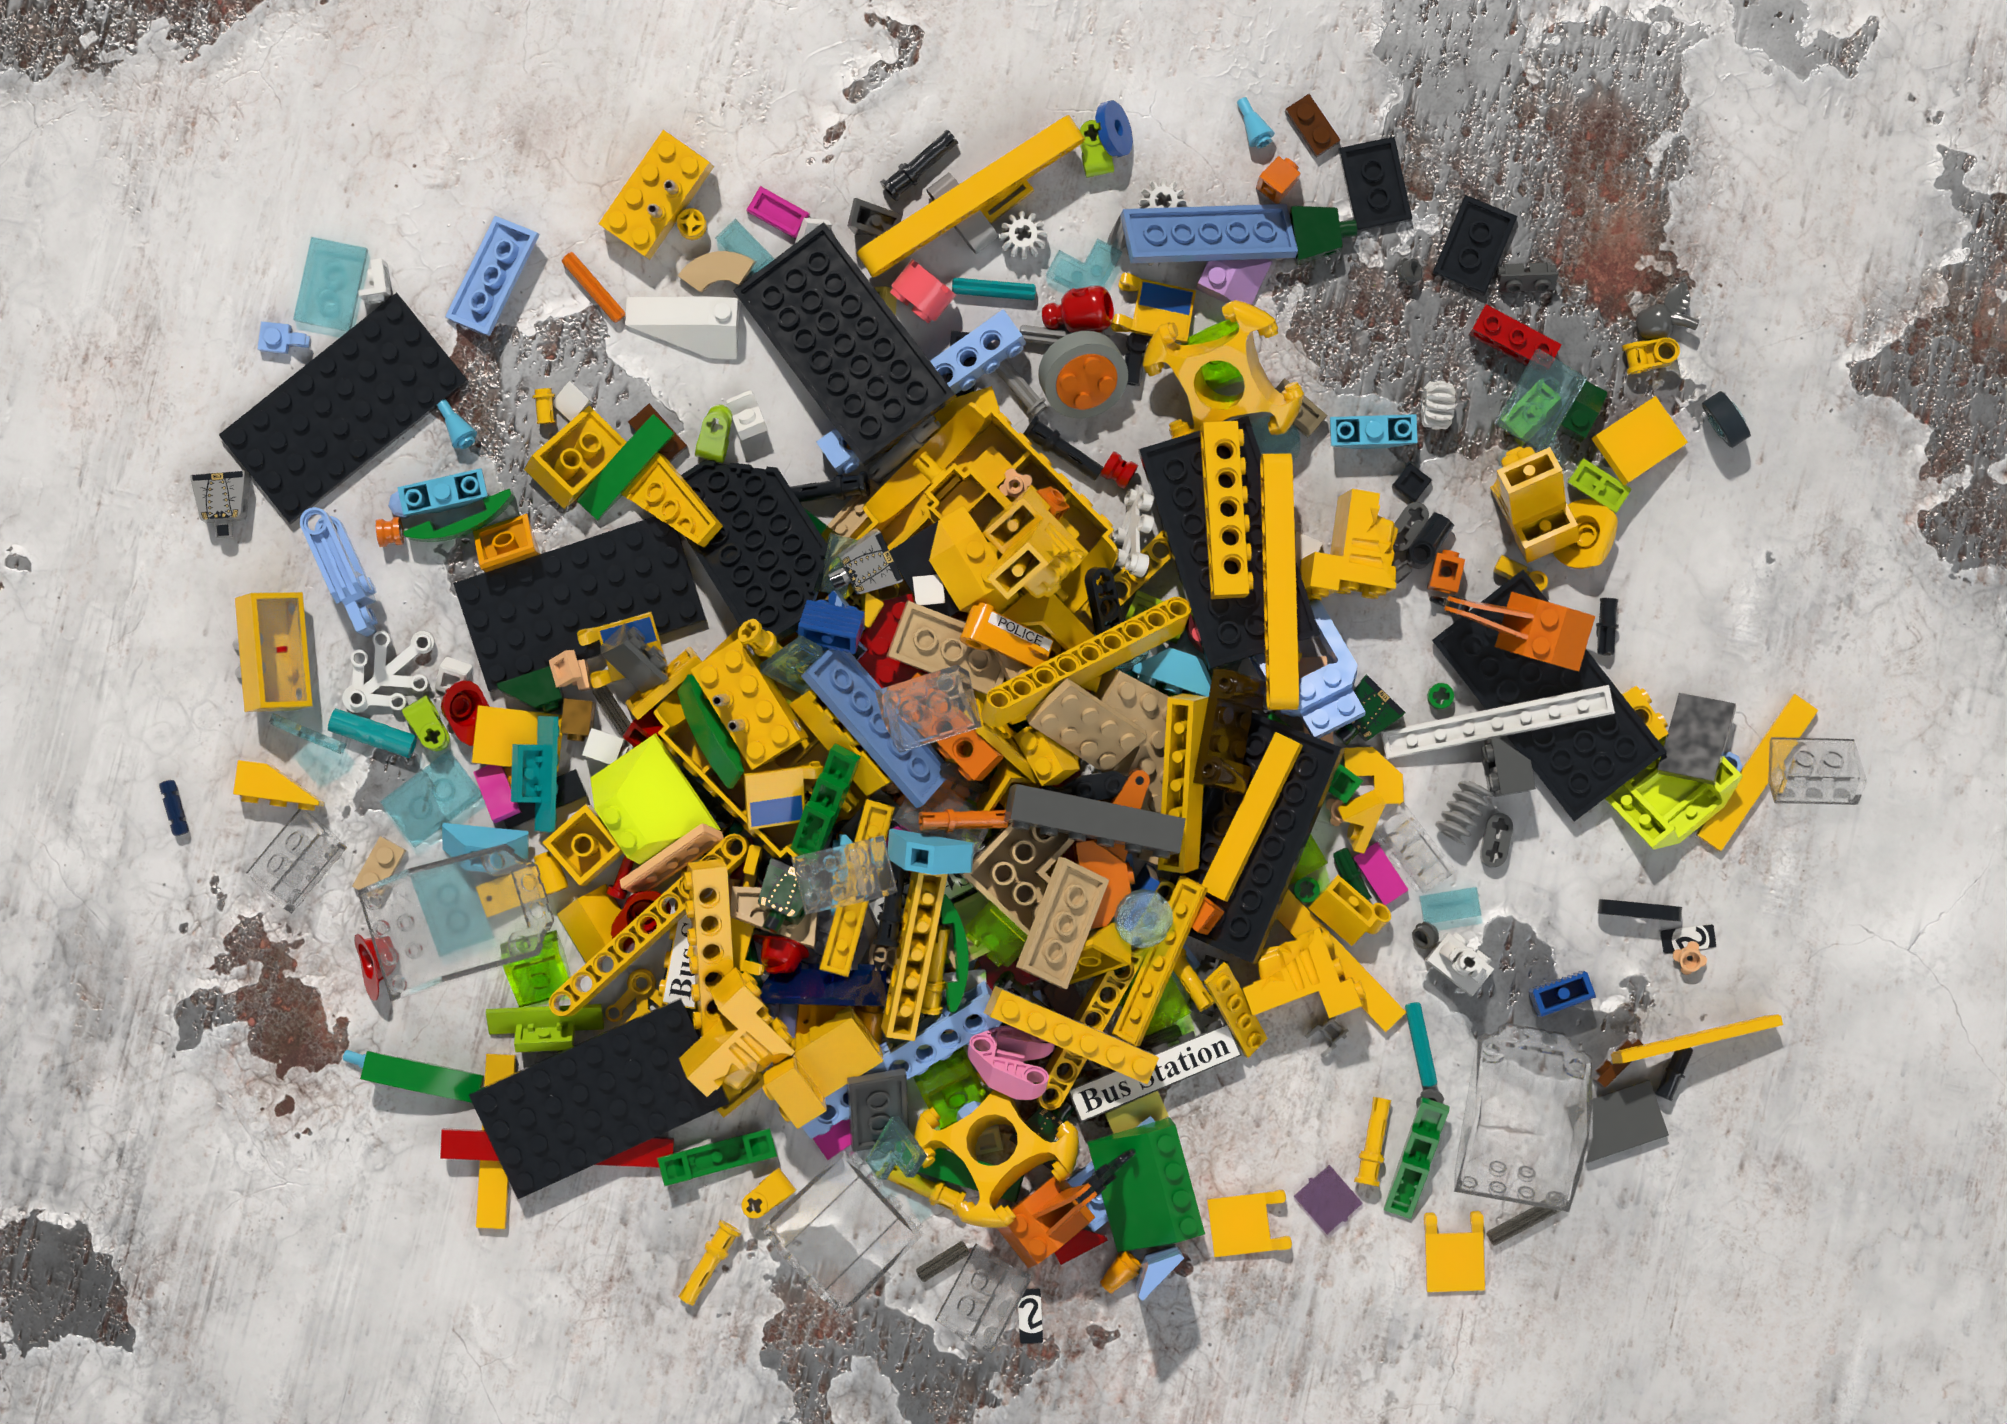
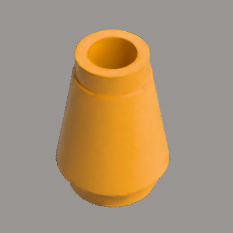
M1129 1251L1118 1254L1103 1276L1100 1284L1112 1294L1115 1290L1139 1275L1142 1265Z

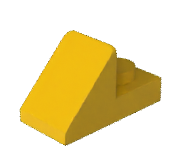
M1372 790L1338 807L1342 820L1350 823L1347 830V838L1353 851L1365 853L1386 805L1378 790Z

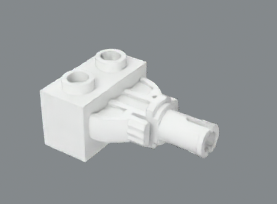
M1457 932L1453 935L1445 933L1424 960L1466 994L1473 996L1494 970L1489 965L1492 960L1479 950L1475 952L1471 948H1467L1466 946L1469 942Z

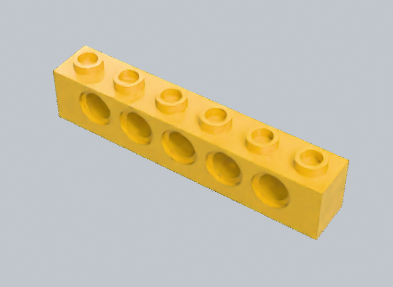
M1238 421L1203 422L1200 426L1210 595L1211 599L1245 598L1249 594V590H1253V574L1248 572L1247 561H1251L1250 543L1246 544L1245 532H1249L1250 522L1249 516L1244 515L1243 504L1248 501L1247 487L1242 486L1241 476L1246 473L1245 458H1240V446L1244 445L1243 429H1238ZM1224 446L1228 448L1231 454L1230 458H1220L1216 452L1217 447ZM1220 475L1229 476L1232 480V487H1222L1219 484L1218 477ZM1224 503L1230 504L1234 508V515L1231 517L1224 516L1220 511V505ZM1224 532L1234 534L1236 544L1231 546L1225 544L1222 540V534ZM1224 562H1235L1238 566V572L1236 574L1227 573L1224 569Z
M722 859L687 863L688 872L683 874L685 890H689L690 900L685 901L686 916L691 918L692 927L687 929L688 944L693 946V956L689 957V968L691 974H695V984H691V997L693 1002H697V1012H693L694 1029H698L702 1036L724 1016L717 1007L711 1010L707 1009L708 1003L714 1000L710 990L734 968L727 866ZM703 889H713L712 894L708 898L699 897ZM705 917H714V921L711 925H701ZM707 945H716V949L711 954L703 953ZM709 973H718V976L714 981H705V978Z
M911 872L903 913L904 919L903 923H901L898 939L900 946L896 949L881 1025L885 1036L888 1038L915 1041L948 874L931 875Z

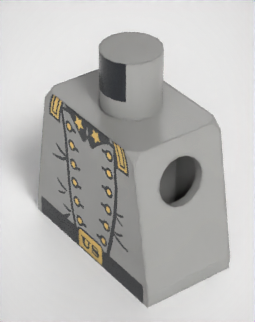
M246 471L190 475L201 521L215 523L216 538L233 537L232 521L246 520L251 475Z
M876 528L839 553L837 556L843 568L828 575L835 591L851 584L856 594H863L903 581L881 532Z

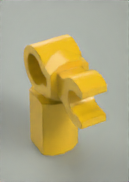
M1502 554L1493 569L1494 573L1509 580L1524 569L1541 592L1548 584V578L1542 571L1529 572L1527 571V566Z

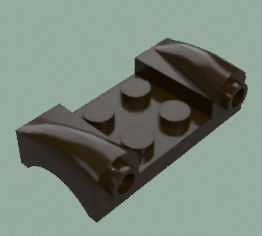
M1213 670L1193 783L1221 789L1229 794H1246L1251 767L1243 765V760L1246 753L1252 710H1262L1266 689L1265 681L1233 670Z

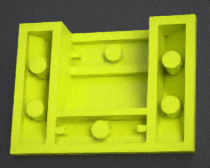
M656 733L590 778L595 811L626 857L639 865L644 864L702 823L721 830Z
M1667 735L1658 740L1663 747ZM1660 756L1606 797L1605 800L1653 850L1679 844L1725 807L1741 781L1742 774L1724 756L1715 785L1658 774L1657 769Z

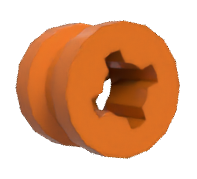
M393 517L391 521L376 519V536L379 547H386L389 543H395L396 545L404 544L403 525L400 517Z

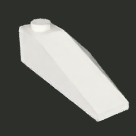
M710 296L627 297L625 326L662 339L680 348H685L708 359L737 360L740 302L738 298Z

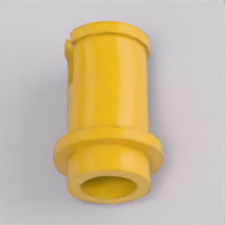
M552 388L535 389V395H532L536 402L537 424L555 423L552 399L555 397V394H552Z

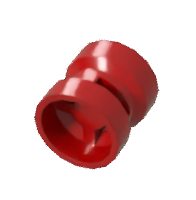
M1113 451L1100 476L1107 480H1115L1117 486L1125 490L1139 465L1132 461L1126 462L1119 453Z

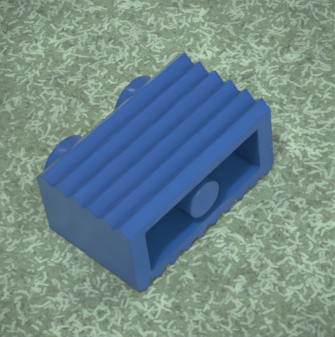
M807 600L798 625V641L811 644L812 646L833 648L835 651L840 650L841 652L845 651L846 653L851 652L855 654L864 629L865 611H860L854 606L841 607L831 605L825 600Z
M1578 971V973L1567 975V977L1556 979V981L1551 980L1550 983L1546 982L1545 985L1535 986V988H1530L1528 991L1536 1015L1539 1017L1596 998L1588 973L1585 971Z

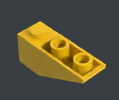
M238 760L233 794L240 795L242 802L258 804L259 798L270 799L269 805L287 807V802L298 803V809L315 811V806L324 807L325 802L273 765Z

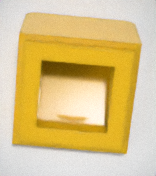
M867 592L861 594V611H865L864 625L869 628L881 611L884 603Z

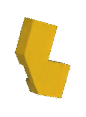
M1374 747L1344 748V767L1356 776H1373L1374 790L1380 792L1385 804L1404 803L1403 774Z
M752 844L749 846L743 869L746 875L742 887L758 886L757 869L762 862L764 848Z

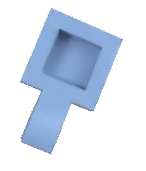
M261 321L258 350L288 354L289 346L309 348L310 336H306L307 334L291 333L292 326L289 324Z

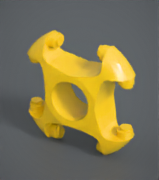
M1234 300L1222 306V312L1226 320L1229 319L1231 322L1237 321L1239 328L1217 340L1194 345H1180L1175 343L1178 329L1174 322L1161 324L1148 343L1142 366L1149 376L1161 373V368L1164 367L1163 362L1172 368L1188 396L1194 425L1191 426L1188 425V422H1183L1182 419L1169 423L1172 439L1199 431L1203 422H1222L1233 416L1258 412H1270L1274 415L1270 417L1268 422V429L1271 435L1285 434L1299 413L1304 392L1298 382L1286 385L1282 394L1274 388L1259 362L1253 331L1255 330L1258 331L1259 336H1264L1265 338L1277 335L1278 326L1275 318L1256 306ZM1218 360L1232 364L1243 377L1244 391L1233 396L1216 393L1209 388L1204 380L1203 365L1210 361Z
M977 1071V1076L984 1084H986L981 1075L979 1074V1072ZM993 1090L971 1114L945 1129L935 1130L940 1125L938 1120L941 1117L933 1107L921 1113L917 1122L913 1148L914 1159L919 1165L923 1166V1168L930 1166L935 1161L936 1152L934 1150L946 1148L962 1159L971 1173L979 1190L980 1199L978 1204L975 1205L972 1201H964L955 1210L962 1222L973 1226L1002 1228L1011 1224L1014 1221L1013 1219L1016 1218L1015 1214L1008 1205L1005 1208L1002 1205L996 1208L997 1203L1009 1187L1033 1168L1047 1161L1057 1160L1052 1164L1054 1169L1051 1172L1061 1182L1072 1176L1076 1166L1079 1136L1078 1130L1072 1123L1065 1121L1057 1128L1056 1137L1059 1139L1057 1142L1050 1143L1045 1141L1025 1124L1014 1099L996 1090ZM1006 1124L1016 1129L1018 1143L1015 1152L1007 1161L995 1166H986L978 1163L975 1146L979 1136L987 1128L993 1125Z

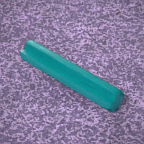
M953 278L952 291L955 294L1034 300L1036 296V286L1034 284Z
M1420 1002L1408 1003L1405 1005L1421 1084L1423 1087L1435 1086L1438 1081Z

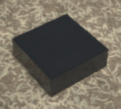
M1409 463L1392 487L1411 502H1416L1432 479Z

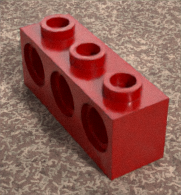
M1487 304L1481 310L1468 334L1543 375L1549 370L1562 345Z

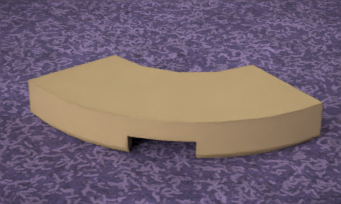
M711 252L692 260L681 270L678 277L699 292H703L710 284L720 280L731 281L740 285L757 261L736 252Z

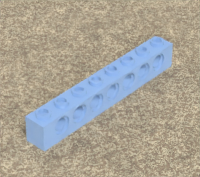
M1003 309L930 362L941 376L947 373L953 374L952 380L947 384L957 394L961 390L966 391L973 387L976 379L983 374L994 372L1000 366L999 363L1007 357L1012 358L1018 355L1027 343ZM991 341H1000L998 348L995 350L987 349V345ZM967 358H977L974 365L970 367L963 366ZM836 428L816 441L839 475L851 473L858 468L861 461L853 450L847 449V442Z
M983 981L963 994L956 1012H948L946 1004L942 1006L943 1013L928 1015L918 1022L915 1041L890 1038L882 1043L880 1047L882 1048L884 1061L862 1075L904 1068L908 1080L915 1075L923 1074L928 1070L929 1066L937 1061L949 1058L955 1050L963 1045H969L972 1036L999 1027L1002 1024L1001 1021L983 1013L993 991L986 981ZM972 1014L979 1015L975 1019H967ZM945 1030H954L951 1034H942ZM921 1045H929L926 1049H918ZM897 1060H905L902 1064H894ZM847 1084L825 1097L826 1105H831V1108L802 1126L810 1139L827 1133L833 1125L841 1120L849 1119L848 1094H845L848 1091Z

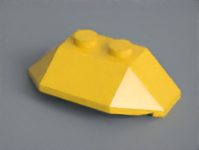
M964 506L938 521L929 562L959 611L969 613L972 606L986 603L996 609L995 612L1002 615L1021 599L1016 592L1007 600L987 579L999 560Z

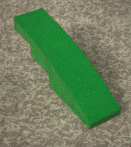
M653 414L611 459L579 497L577 502L598 521L621 498V494L653 457L675 436L674 432Z
M688 674L677 691L685 718L696 742L711 767L727 788H733L744 773L738 746L725 725L721 723L720 717L709 699L704 698L702 688L694 675Z
M836 743L831 747L823 772L818 776L811 798L804 807L790 848L795 853L814 863L818 861L828 840L861 756Z
M367 1051L360 1079L472 1103L469 1094L481 1088L484 1075Z
M1424 1097L1421 1098L1391 1183L1384 1211L1408 1219L1412 1218L1428 1177L1430 1164L1439 1144L1440 1134L1447 1119L1450 1106Z
M909 1139L902 1167L979 1191L964 1161L952 1151L937 1148L934 1150L936 1152L935 1161L930 1166L923 1168L914 1159V1139ZM977 1159L980 1164L995 1166L994 1164ZM1024 1175L1008 1188L1002 1195V1199L1011 1202L1017 1201Z

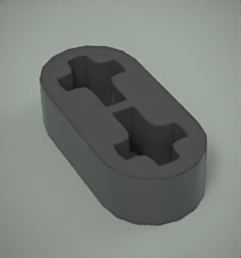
M1420 502L1410 503L1394 523V526L1398 528V534L1403 528L1408 530L1404 536V540L1407 542L1406 545L1400 543L1396 546L1394 544V552L1407 550L1427 523L1429 511L1424 504ZM1420 509L1422 511L1420 517L1423 520H1416L1412 526H1409L1407 522L1411 515L1408 511Z
M1503 813L1492 815L1485 825L1480 858L1488 867L1501 866L1506 861L1513 822L1508 815ZM1499 818L1503 819V824L1507 825V829L1501 831L1499 839H1496V829L1492 827V823L1498 822ZM1494 842H1497V852L1501 853V858L1495 859L1494 863L1490 862V857L1486 855V851L1492 850Z

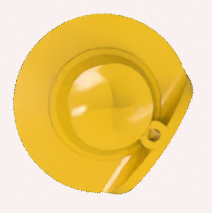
M1581 499L1568 504L1578 524L1580 541L1554 551V556L1564 565L1575 569H1585L1602 564L1615 540L1618 524L1615 513L1607 506L1593 499Z

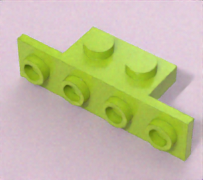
M586 1004L577 1014L569 1017L555 1015L549 1006L486 1009L489 1035L515 1033V1052L563 1051L574 1046L575 1031L604 1029L601 1004ZM563 1005L559 1007L562 1011H566L569 1009L570 1005Z

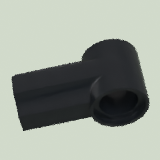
M1433 512L1406 552L1408 564L1415 569L1425 568L1434 559L1435 554L1455 525L1442 514ZM1414 549H1424L1427 553V559L1424 561L1418 560L1414 556Z

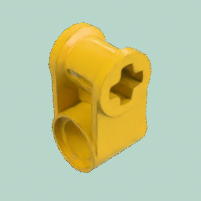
M1661 338L1623 345L1622 351L1626 352L1629 366L1626 370L1627 375L1670 366L1680 354L1679 344L1672 338ZM1660 346H1668L1672 350V358H1662L1658 353V348Z
M777 1168L744 1197L741 1204L742 1211L749 1218H760L775 1206L780 1205L797 1189L782 1170ZM751 1198L754 1200L761 1199L760 1213L756 1210L749 1211L748 1208L751 1205L749 1200Z

